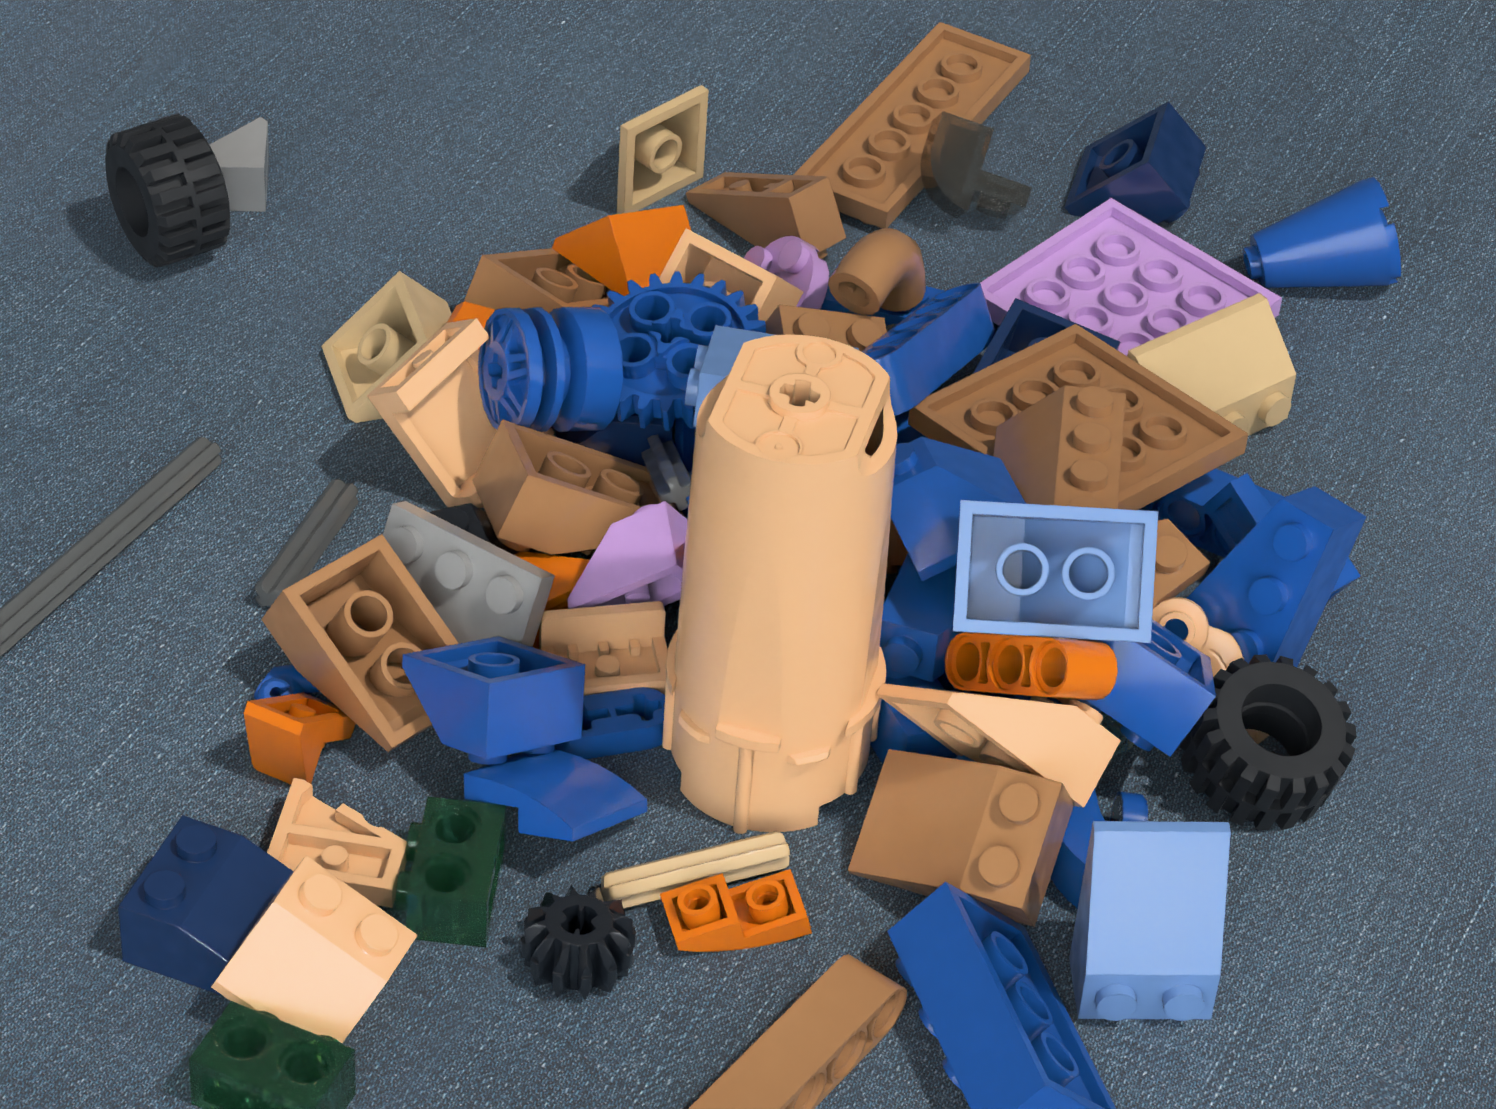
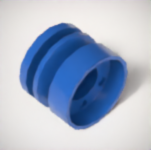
M542 307L523 310L520 308H502L493 312L484 328L490 338L480 346L478 358L479 389L483 407L491 425L497 430L503 419L539 432H546L551 426L558 432L604 430L615 417L621 399L623 384L622 350L617 329L609 314L600 307H561L553 309L550 313Z

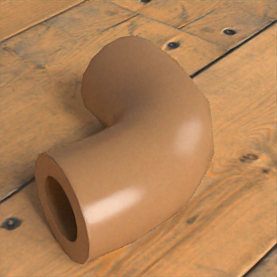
M883 228L862 237L841 260L829 278L828 286L830 292L842 306L861 315H873L880 307L893 312L909 310L923 300L926 292L925 268L921 249L914 239L897 229Z

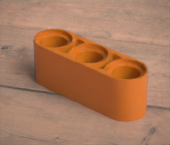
M964 632L957 634L950 641L945 655V672L949 682L954 688L965 691L1099 700L1104 699L1111 693L1118 674L1117 659L1114 651L1108 644L1101 641Z

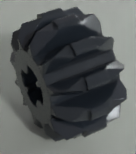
M572 884L565 897L545 892L540 907L528 909V915L524 920V936L521 938V957L524 958V965L530 967L534 984L544 985L552 983V988H554L557 998L569 989L578 990L584 1000L587 999L593 987L611 993L617 978L628 976V971L633 962V948L635 947L636 931L633 927V919L625 917L626 912L623 910L622 900L604 902L599 887L589 895H581L577 893Z

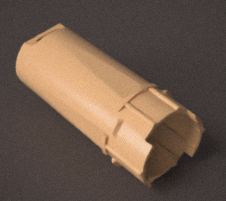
M774 335L743 343L730 373L707 394L697 415L678 629L670 641L666 657L662 746L666 750H671L673 758L681 771L680 791L705 814L733 826V830L737 834H744L747 830L789 832L818 825L820 806L835 800L844 793L853 795L857 792L858 779L867 765L870 742L877 739L882 699L876 693L882 683L885 684L886 663L880 647L897 443V425L890 397V376L875 360L863 352L841 342L817 336Z

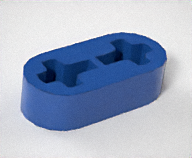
M648 687L585 695L583 701L582 726L584 730H582V738L555 744L557 750L571 753L584 759L658 747L662 744L665 695L658 690Z

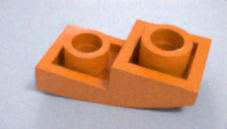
M791 869L728 889L724 875L721 873L660 893L678 951L720 952L775 944L812 934L809 919Z

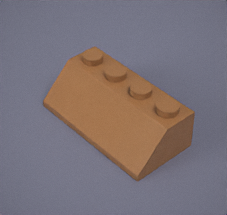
M1064 385L997 426L993 456L1001 458L1026 504L1118 509L1126 393L1112 392L1097 386L1082 388Z

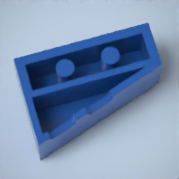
M1316 486L1283 497L1196 587L1187 599L1192 600L1203 609L1209 626L1228 632L1234 637L1240 646L1244 660L1248 664L1253 655L1267 654L1271 662H1276L1280 656L1293 659V666L1297 667L1366 520V516ZM1171 619L1166 622V629L1181 639L1187 637L1188 628L1182 620Z

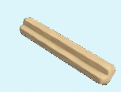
M774 831L606 872L601 877V893L604 901L622 900L623 909L661 900L660 893L723 873L727 884L783 870L789 866L790 850L783 834Z

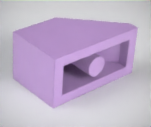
M663 501L659 504L643 506L637 509L633 515L612 523L567 598L568 609L661 601L666 606L680 600L687 519L666 501Z

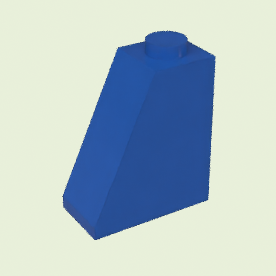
M907 554L883 604L880 647L887 670L933 682L945 673L947 647L957 634L964 633L953 631L957 565L922 582L909 554Z

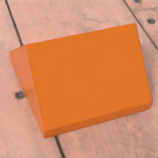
M684 205L608 215L555 238L552 249L610 290L626 296L629 294L627 281L633 280L644 288L649 286L650 274L655 273L660 277L686 228L691 230Z

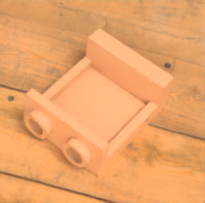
M477 318L446 323L367 395L447 508L468 503L478 508H483L472 480L497 431L491 425L486 415L479 389L478 348L490 336ZM550 427L548 431L542 433L552 436L554 431Z

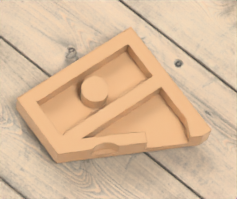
M293 778L267 851L268 854L292 871L296 869L305 856H308L375 905L390 908L393 907L408 860L407 841L384 827H376L369 824L362 814L344 803L336 810L313 797L312 784L298 778Z

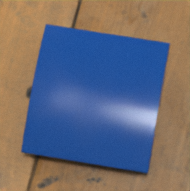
M557 749L547 754L523 752L507 758L505 763L487 765L464 773V799L518 807V831L521 834L573 842L647 812V799L629 783L594 762Z

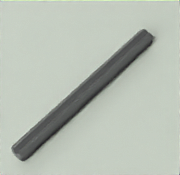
M205 437L195 439L0 608V657L213 472L222 461L219 455L221 452L219 445L216 442L211 443Z

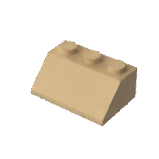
M1261 293L1128 350L1127 357L1248 433V436L1269 426H1275L1288 418L1296 372L1269 302Z

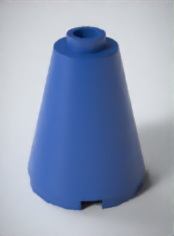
M1374 177L1360 180L1250 236V246L1242 249L1244 265L1249 279L1258 278L1261 286L1264 288L1388 286L1397 283L1396 278L1401 276V256L1395 224L1388 225L1386 217L1380 209L1389 206L1380 183Z

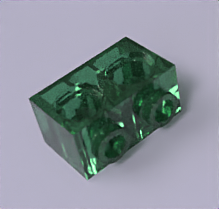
M427 797L422 823H410L406 861L413 862L412 870H400L395 897V909L406 911V927L417 934L415 940L486 948L505 854V805Z
M233 1001L228 1004L189 1058L192 1105L202 1109H346L356 1095L355 1049L343 1045L331 1036L314 1034L281 1021L272 1013L256 1011Z

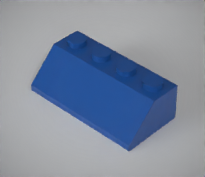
M945 881L887 931L899 956L895 960L896 967L904 980L914 988L922 1007L918 1011L920 1019L929 1032L938 1039L946 1056L942 1061L943 1068L951 1081L962 1090L970 1109H1116L1023 925Z

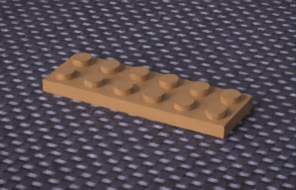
M939 22L793 175L829 177L839 212L859 219L869 225L882 229L888 228L1027 75L1030 68L1031 55Z

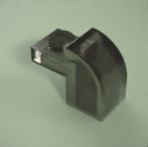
M943 111L932 120L920 163L923 185L931 200L941 210L955 218L960 217L969 210L971 201L977 203V211L999 219H1006L1008 214L1014 216L1025 209L1032 187L981 170L994 129Z

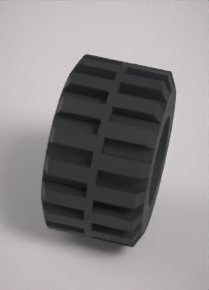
M174 114L114 133L110 136L106 146L105 166L111 201L125 235L146 262L148 261L153 267H163L225 245L230 232V206L225 180L212 148L189 118L184 115Z
M1267 654L1253 655L1249 664L1243 658L1232 661L1226 671L1220 669L1213 677L1216 697L1180 743V748L1186 750L1181 758L1184 772L1194 773L1189 784L1196 794L1206 793L1210 798L1206 805L1213 811L1218 813L1222 808L1231 814L1229 821L1242 826L1245 820L1254 822L1255 830L1269 831L1274 822L1277 823L1281 830L1294 827L1299 819L1306 822L1315 815L1319 807L1323 806L1353 759L1355 748L1351 745L1357 736L1356 726L1346 722L1352 713L1347 702L1336 700L1334 696L1338 689L1330 681L1323 684L1315 678L1318 671L1308 665H1305L1303 670L1294 667L1293 659L1280 656L1276 662H1271ZM1246 729L1258 730L1272 736L1282 744L1289 756H1282L1265 750L1249 736Z

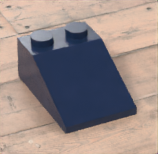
M182 815L118 906L122 960L221 995L211 986L293 871L243 835Z

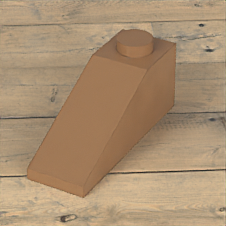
M724 172L686 192L688 203L754 246L765 248L779 238L795 236L815 246L820 251L817 252L818 257L822 259L828 254L827 248L846 238L829 177Z

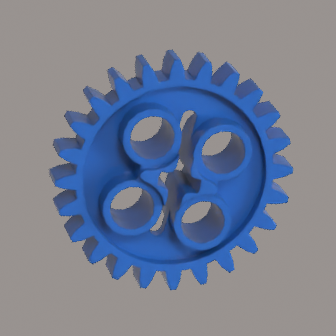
M675 271L670 283L662 284L655 273L650 274L648 287L642 288L633 280L627 281L629 294L626 296L610 290L607 292L609 307L593 304L592 307H600L609 314L617 329L621 345L623 384L621 399L617 408L618 420L622 422L636 413L639 414L640 428L645 429L653 418H662V425L665 431H670L675 418H683L690 429L695 428L693 427L695 406L685 405V395L690 369H694L698 345L709 346L715 325L766 333L765 321L759 320L757 305L745 306L744 292L741 290L727 296L726 281L720 280L710 288L705 287L704 274L700 273L690 284L683 283L680 271Z

